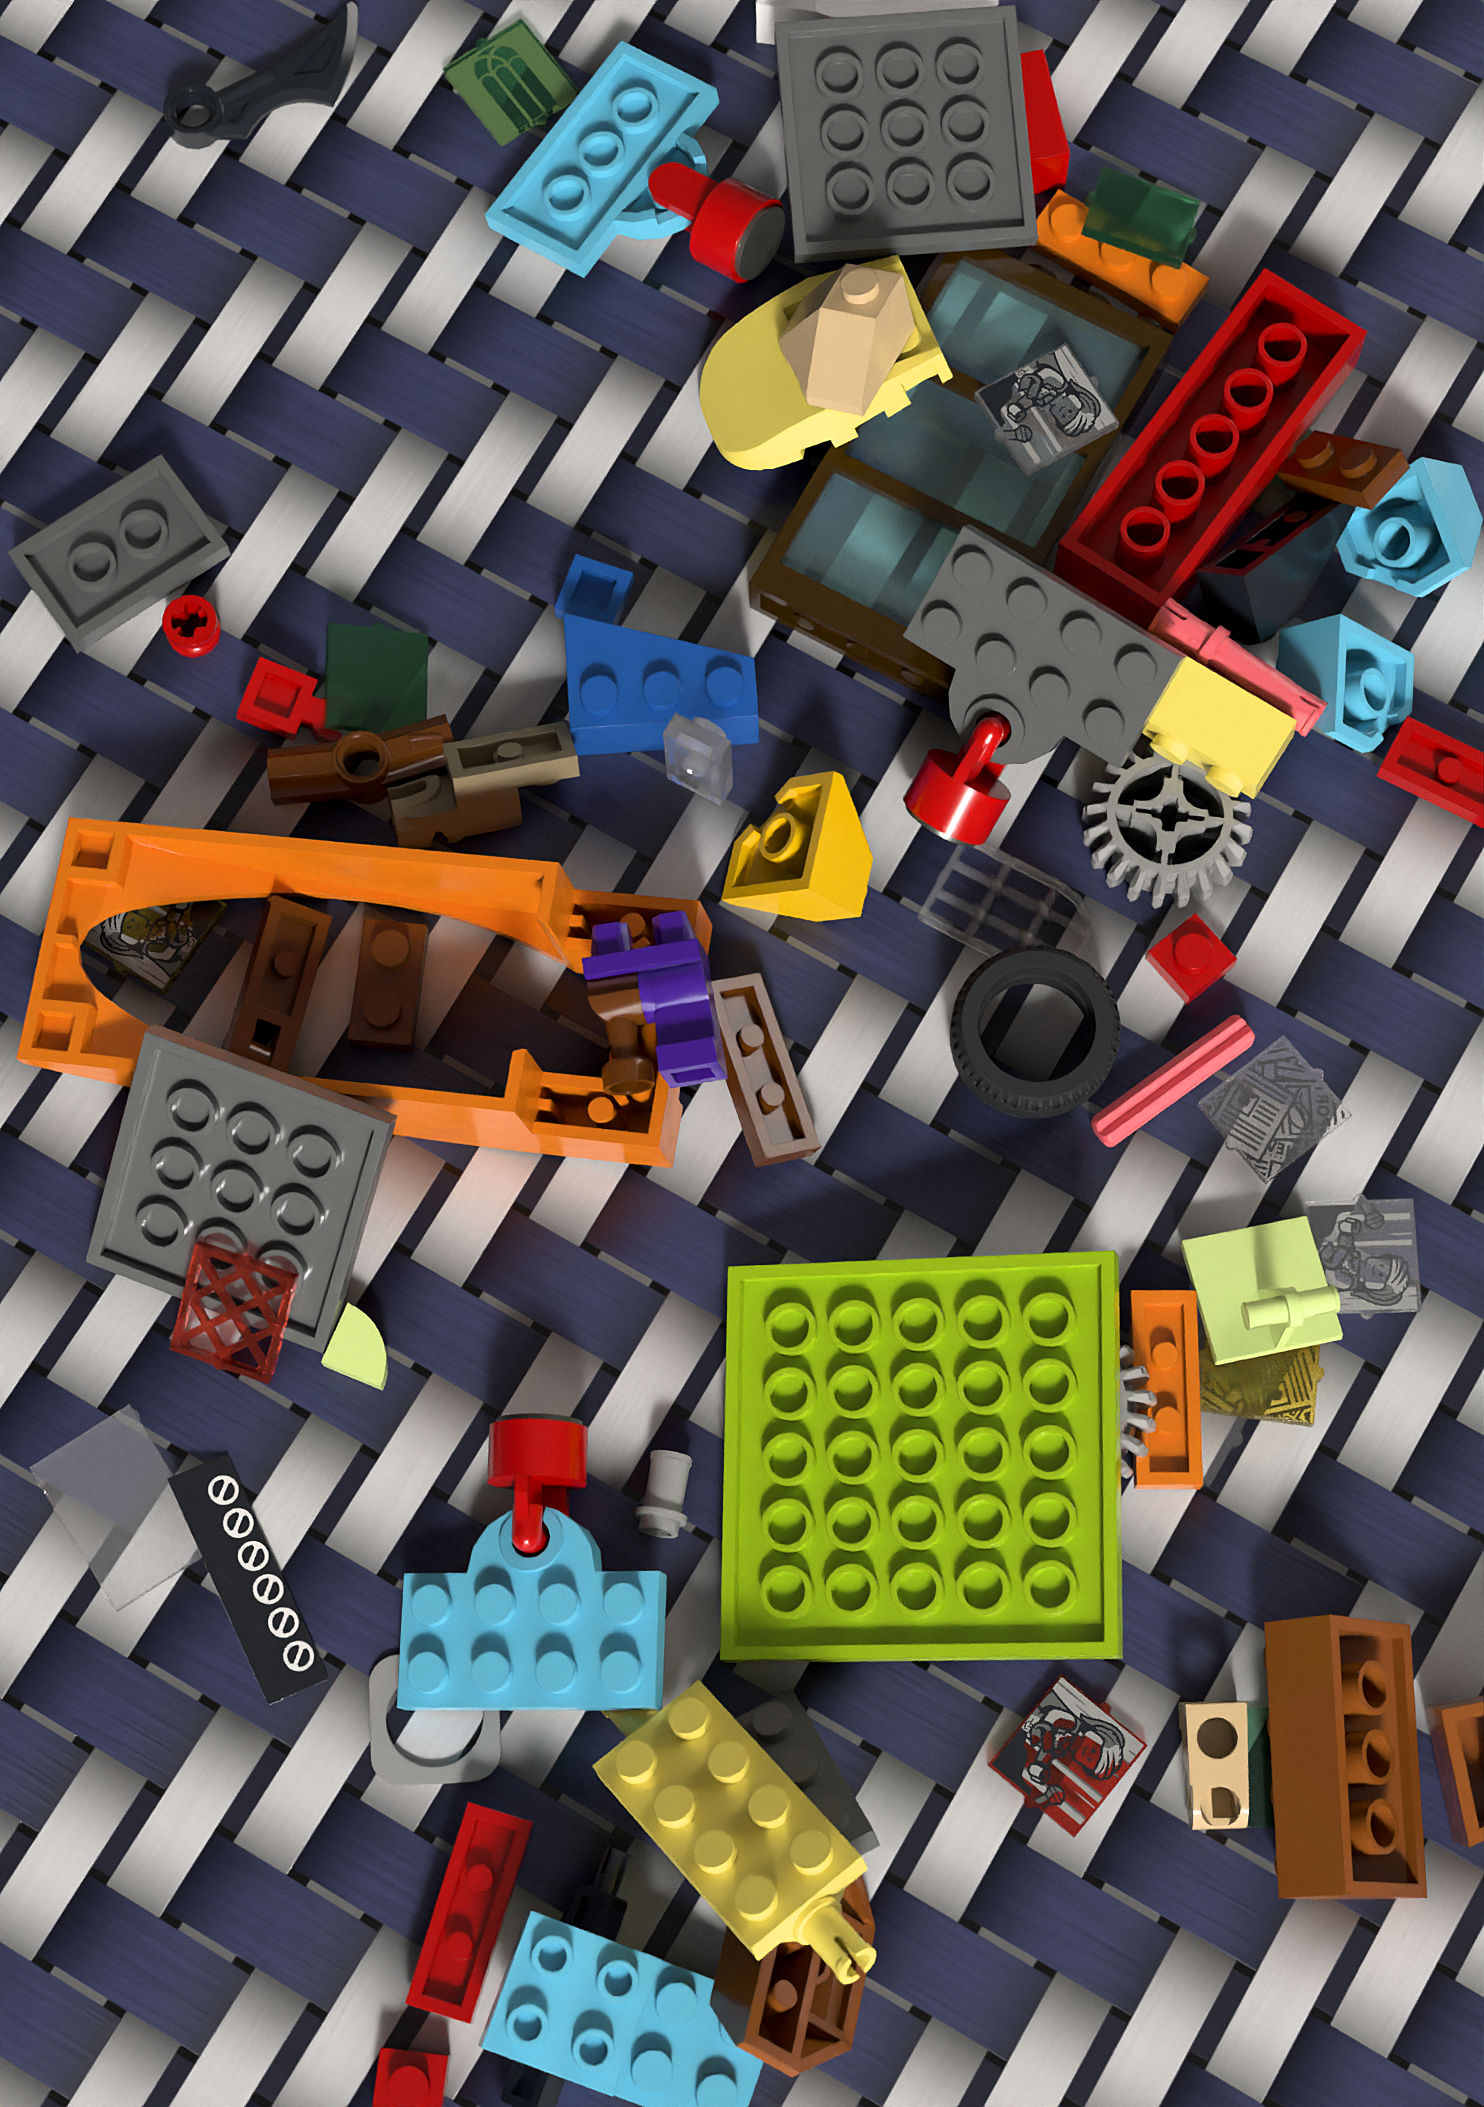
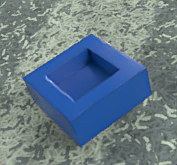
M575 554L554 607L556 618L564 620L563 613L618 625L634 585L633 572Z

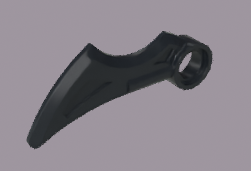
M348 2L323 30L299 49L276 63L215 92L207 85L194 82L178 85L169 92L164 100L163 113L170 137L178 145L187 149H202L211 146L217 140L248 139L261 119L285 105L315 103L333 108L345 86L355 56L359 22L357 5L354 2ZM192 105L205 107L210 112L208 120L202 125L195 127L182 124L178 120V116L182 110Z

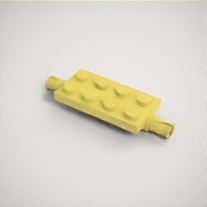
M697 1680L659 1712L657 1710H600L607 1718H610L626 1736V1739L592 1765L599 1778L758 1961L779 1943L798 1941L801 1945H811L843 1984H850L860 1978L857 1972L850 1966L852 1961L846 1954L850 1955L865 1973L871 1968L876 1959V1950L866 1943L842 1917V1906L840 1904L846 1887L868 1870L862 1856L700 1680Z

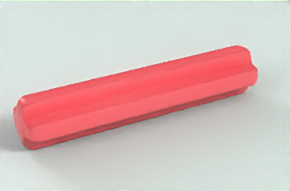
M1232 1015L1095 1114L1090 1123L1095 1135L1107 1147L1117 1145L1251 1047L1255 1035L1250 1026L1239 1015Z

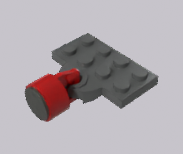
M971 524L963 526L903 637L956 669L948 692L950 718L964 744L958 754L942 749H930L903 796L907 812L922 826L948 841L967 847L984 844L1011 799V792L999 780L1008 764H1026L1056 749L1061 741L1067 737L1116 768L1121 767L1127 760L1187 655Z

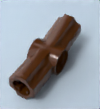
M446 714L379 734L369 731H355L348 733L338 742L268 749L267 772L271 799L274 806L347 798L358 804L371 805L381 802L387 797V788L397 787L429 775L439 776L446 774L443 744L454 742ZM369 759L379 763L376 770L370 775L362 777L349 773L352 766L358 761Z

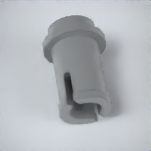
M654 1450L650 1456L651 1465L643 1506L636 1508L635 1517L640 1520V1532L655 1537L676 1538L678 1537L679 1527L686 1526L687 1516L682 1514L689 1469L692 1467L693 1459L690 1456L674 1451Z

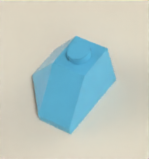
M1421 457L1409 465L1410 468L1372 510L1356 507L1336 544L1346 572L1381 582L1416 597H1424L1472 567L1483 522L1462 465Z
M1342 614L1280 630L1276 669L1306 691L1311 692L1328 703L1324 712L1315 723L1324 734L1361 753L1370 752L1384 740L1382 733L1391 725L1401 723L1412 713L1414 654Z

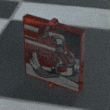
M1060 1674L987 1766L1025 1797L1023 1803L1026 1808L1032 1809L1036 1806L1071 1837L1075 1838L1148 1745L1110 1714L1111 1707L1108 1703L1098 1705L1065 1676Z

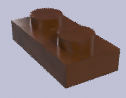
M1314 430L1309 437L1299 443L1295 452L1279 468L1277 473L1288 490L1372 510L1406 473L1410 466L1401 449Z
M374 919L364 920L347 1037L350 1046L413 1052L429 940L427 925Z

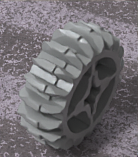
M1148 743L1144 759L1132 750L1122 767L1116 768L1108 763L1103 768L1101 776L1104 783L1095 782L1091 784L1088 797L1093 803L1084 806L1082 812V821L1091 827L1084 831L1082 840L1085 846L1098 848L1091 857L1093 869L1112 866L1106 878L1109 888L1118 886L1126 880L1130 883L1127 898L1130 902L1139 898L1142 889L1152 892L1150 901L1155 909L1162 906L1165 894H1172L1174 902L1181 909L1188 904L1190 889L1205 901L1212 895V881L1222 886L1230 883L1233 876L1230 866H1242L1247 854L1241 845L1250 842L1253 829L1243 822L1250 817L1252 809L1249 802L1237 801L1238 797L1229 796L1212 786L1205 779L1207 771L1187 759L1183 765L1173 763L1154 751L1150 746L1151 743ZM1162 785L1161 793L1154 799L1149 801L1134 800L1133 806L1122 804L1130 795L1143 788ZM1183 789L1200 799L1208 810L1194 807L1187 802ZM1160 818L1172 819L1171 825L1174 831L1162 830ZM1120 832L1126 833L1127 839L1135 840L1145 845L1150 852L1151 861L1137 854L1126 843ZM1200 843L1213 844L1211 849L1201 857L1187 863L1172 865L1173 855L1183 848L1199 849Z

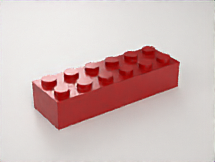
M1264 268L1060 540L1053 573L1147 631L1156 614L1169 598L1181 604L1198 581L1196 570L1219 553L1275 477L1279 468L1286 462L1356 367L1368 331Z

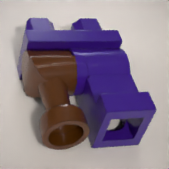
M685 911L658 914L652 918L655 946L633 949L631 929L627 923L612 922L595 925L592 928V956L582 958L584 977L587 980L588 1000L593 1011L605 1025L612 1060L606 1062L601 1068L603 1092L606 1094L631 1095L648 1091L655 1086L653 1064L648 1058L639 1056L638 1026L651 1023L656 1025L658 1040L656 1053L659 1073L670 1089L728 1079L710 978L709 958L698 938H696Z

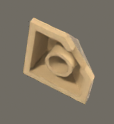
M846 263L802 299L778 342L788 365H791L798 379L800 389L808 405L859 416L865 415L915 329L903 275Z

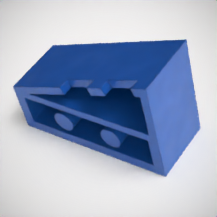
M563 613L570 731L577 756L759 743V715L753 657Z

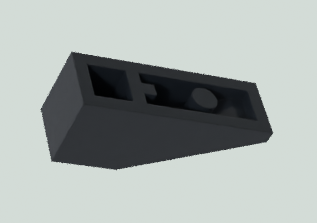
M1300 493L1196 570L1209 625L1215 629L1221 625L1231 632L1229 635L1230 639L1240 640L1244 645H1258L1271 640L1279 628L1300 612L1352 517L1356 506Z

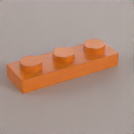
M1058 189L1036 220L1038 231L1036 245L1027 246L1143 316L1153 319L1174 334L1178 332L1205 294L1210 280L1209 277Z
M1131 1290L1128 1295L1130 1348L1135 1352V1357L1130 1368L1133 1366H1144L1148 1370L1150 1378L1136 1390L1152 1391L1157 1397L1156 1405L1149 1409L1138 1411V1414L1151 1417L1157 1423L1155 1432H1135L1134 1438L1145 1444L1149 1451L1145 1457H1138L1133 1454L1134 1489H1201L1203 1486L1196 1290Z

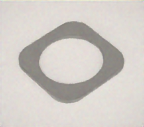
M400 1654L386 1657L374 1667L369 1678L371 1762L374 1771L383 1781L393 1786L476 1782L487 1778L495 1771L500 1762L502 1750L500 1711H483V1725L477 1742L464 1757L452 1764L441 1767H426L415 1764L402 1756L393 1745L387 1729L388 1706L398 1688Z

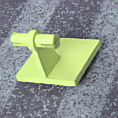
M1307 1216L1183 1240L1180 1247L1192 1288L1197 1293V1305L1215 1365L1341 1340L1343 1333L1337 1317V1313L1340 1310L1339 1295L1335 1285L1330 1284L1328 1286Z

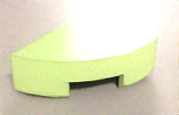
M347 1303L321 1363L324 1367L383 1391L388 1375L387 1353L383 1338L375 1324L364 1312Z

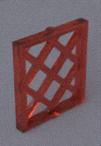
M199 1240L194 1246L169 1350L212 1364L218 1370L226 1369L269 1384L274 1377L299 1275L255 1260L249 1254L243 1256ZM214 1257L234 1264L237 1270L220 1278L209 1258ZM202 1267L211 1283L195 1291ZM257 1272L277 1279L280 1285L262 1293L251 1273ZM242 1278L253 1298L236 1306L225 1286ZM216 1291L227 1311L210 1319L199 1299ZM283 1293L278 1316L276 1317L267 1301ZM258 1306L269 1326L252 1334L241 1314ZM192 1307L201 1324L186 1331ZM232 1319L243 1339L226 1347L215 1327ZM206 1332L217 1352L213 1353L193 1346L189 1340ZM273 1334L266 1358L257 1341ZM248 1346L259 1366L253 1367L238 1362L232 1358L231 1354Z

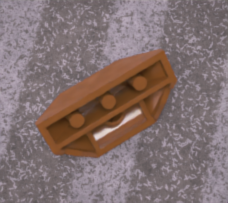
M861 1875L846 1887L840 1902L842 1906L841 1915L860 1937L872 1946L876 1928L864 1880ZM727 1926L709 2005L735 2046L788 2076L794 2077L852 2049L867 1972L865 1973L853 1958L846 1954L852 1961L850 1966L857 1972L860 1978L850 1984H843L811 1945H801L798 1941L781 1942L758 1961Z

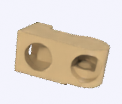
M1239 1700L1178 1702L1179 1730H1182L1183 1769L1186 1772L1187 1812L1191 1830L1246 1828L1249 1816L1247 1702Z

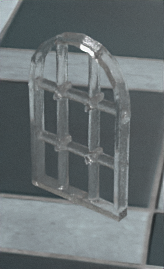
M987 843L976 845L973 848L1003 863L996 876L990 874L989 877L958 861L966 847L958 844L946 867L938 874V881L917 917L923 923L989 957L997 955L1000 951L973 938L980 924L984 927L989 924L1020 941L1018 946H1051L1034 937L1043 920L1050 922L1051 919L1083 936L1080 947L1074 953L1079 958L1086 951L1092 931L1090 913L1079 894L1062 883L1058 878L1051 877ZM1012 868L1050 887L1043 901L1040 898H1037L1036 901L1003 884ZM953 869L989 887L980 905L977 902H974L972 905L942 889ZM1059 892L1075 904L1083 918V925L1051 909ZM1004 895L1036 912L1027 930L1024 927H1021L1020 930L987 913L996 896L1002 898ZM936 898L973 916L965 932L928 914Z

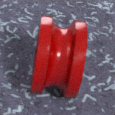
M195 595L181 596L173 600L165 608L162 616L163 631L172 649L180 655L190 658L201 657L211 652L219 643L221 637L220 621L211 603L203 597ZM190 616H199L202 625H206V627H197L193 637H185L180 626L188 625Z

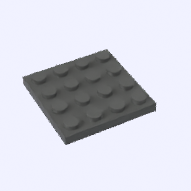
M1015 5L775 22L774 38L795 263L1036 245L1038 231Z
M154 1024L144 1034L85 1262L317 1352L324 1353L337 1327L398 1115Z

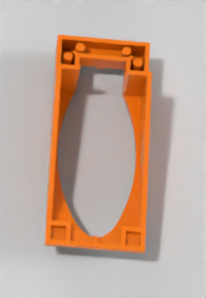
M69 817L16 1059L23 1064L131 1087L144 1034L151 1026L120 1008L93 985L82 967L80 946L89 930L102 921L120 913L136 909L185 902L272 897L274 895L279 897L324 898L376 903L435 914L477 926L537 951L581 974H584L582 958L592 956V928L595 925L612 922L627 923L631 929L633 949L655 946L652 918L658 914L685 911L695 936L698 938L707 956L713 926L701 902L698 900L575 889L559 862ZM655 1023L638 1026L639 1056L651 1060L655 1086L648 1091L631 1095H610L604 1093L602 1078L543 1072L527 1049L523 1048L512 1051L504 1098L295 1076L398 1115L393 1131L394 1135L504 1150L673 1168L683 1106L678 1100L680 1087L670 1089L659 1073L656 1053L658 1040Z

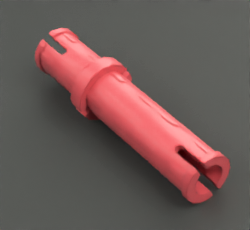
M1169 598L1164 606L1161 607L1147 630L1149 633L1186 654L1189 658L1297 720L1295 730L1303 737L1307 736L1328 705L1326 701L1306 691L1283 673L1230 639V631L1221 625L1215 629L1205 621L1194 616L1172 598Z

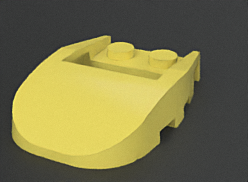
M898 254L858 265L903 275L915 324L914 331L864 416L808 405L800 389L798 379L791 365H788L778 342L802 299L836 271L809 277L780 293L741 319L718 340L712 348L703 368L700 382V405L711 436L725 459L744 469L763 470L777 468L803 459L805 448L830 439L836 448L857 438L858 435L855 428L882 411H885L889 418L911 404L906 391L936 374L939 375L942 383L953 377Z

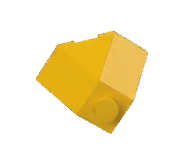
M836 771L790 778L774 796L780 804L760 828L750 824L734 842L721 900L730 905L815 922L861 917L864 899L867 894L873 855L843 775Z

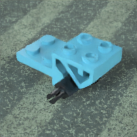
M605 1846L592 1887L584 1884L577 1886L564 1923L527 1910L478 2044L483 2049L514 2060L501 2094V2100L512 2105V2107H556L564 2082L567 2079L643 2107H748L763 2061L735 2046L710 2007L709 2001L714 1980L615 1942L628 1907V1902L617 1897L632 1855Z

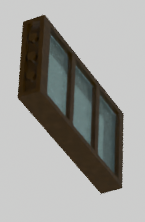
M1002 248L946 253L920 296L919 302L953 377L942 383L939 375L936 374L906 391L911 404L889 418L885 411H882L855 428L858 435L857 438L836 448L832 443L749 582L750 608L950 709L948 692L956 669L904 638L903 635L963 526L971 524L1049 571L1056 560L1060 540L1087 506L1167 367L1174 339L1173 335L1165 332L1164 328L1153 319L1145 316L1134 317L1112 306L1103 295L1092 290L1081 291L1058 280L1057 276L1048 268L1039 264L1028 265L1005 254ZM1066 346L1115 419V422L1098 431L1092 426L1091 430L1082 434L1084 438L1081 435L1067 437L1057 428L1055 418L1049 412L1051 406L1049 404L1045 407L1036 406L1065 448L1058 452L1032 410H1027L1026 418L1019 425H1026L1033 432L1030 441L1043 459V461L1036 464L1022 442L1009 441V439L1015 438V435L1006 436L1003 430H1013L1003 412L1001 411V416L1005 424L1000 427L978 392ZM1052 376L1043 379L1044 384L1048 382L1057 388L1063 385L1061 381ZM1021 382L1020 390L1028 388L1026 383ZM1035 383L1031 386L1029 398L1036 396L1040 383ZM1015 385L1012 387V397L1006 403L1007 406L1015 403L1022 396ZM1047 391L1043 393V395L1049 394ZM1061 395L1051 402L1052 405L1056 404L1052 408V413L1062 425H1065L1075 416L1078 408L1068 396L1062 399L1064 396ZM1048 396L1044 400L1047 403L1053 397ZM1032 400L1022 404L1025 409L1032 405ZM1067 406V407L1063 408V409L1061 410V412H1059V410H1060L1061 407ZM1020 413L1021 417L1017 421L1021 420L1025 413ZM1084 423L1079 429H1077V431L1073 435L1077 434L1082 429ZM1074 429L1071 431L1068 430L1066 433L1070 434L1074 431ZM1022 432L1023 440L1026 441L1025 432ZM1026 432L1027 439H1029L1031 434ZM1021 433L1017 434V438L1022 440ZM1045 442L1047 443V445L1049 446V448L1051 449V451H1052V453H1053L1054 455L1051 454V452H1050V450L1048 449V447L1046 446Z

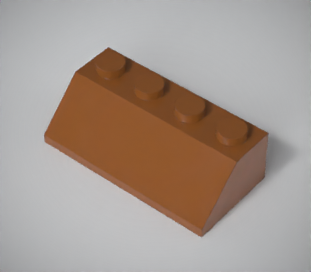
M1321 1615L1264 1622L1265 1649L1263 1659L1267 1670L1269 1706L1267 1730L1271 1744V1801L1274 1807L1276 1840L1274 1867L1278 1878V1898L1311 1900L1427 1898L1410 1625L1338 1615Z

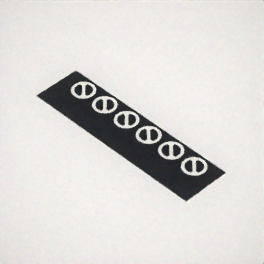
M226 1454L167 1478L267 1704L271 1705L328 1680L329 1677L228 1455Z

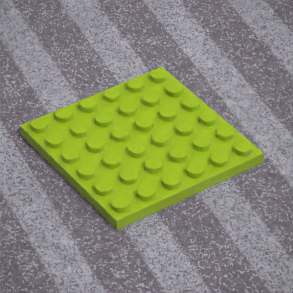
M1114 1250L728 1267L720 1630L721 1661L726 1663L1123 1659L1119 1256Z

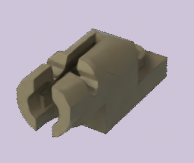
M566 721L443 744L447 775H429L397 787L387 788L390 815L394 834L397 837L398 848H430L432 846L431 841L438 831L443 832L447 843H455L464 837L505 830L521 825L522 813L519 787L550 785L561 779L580 776L577 753Z

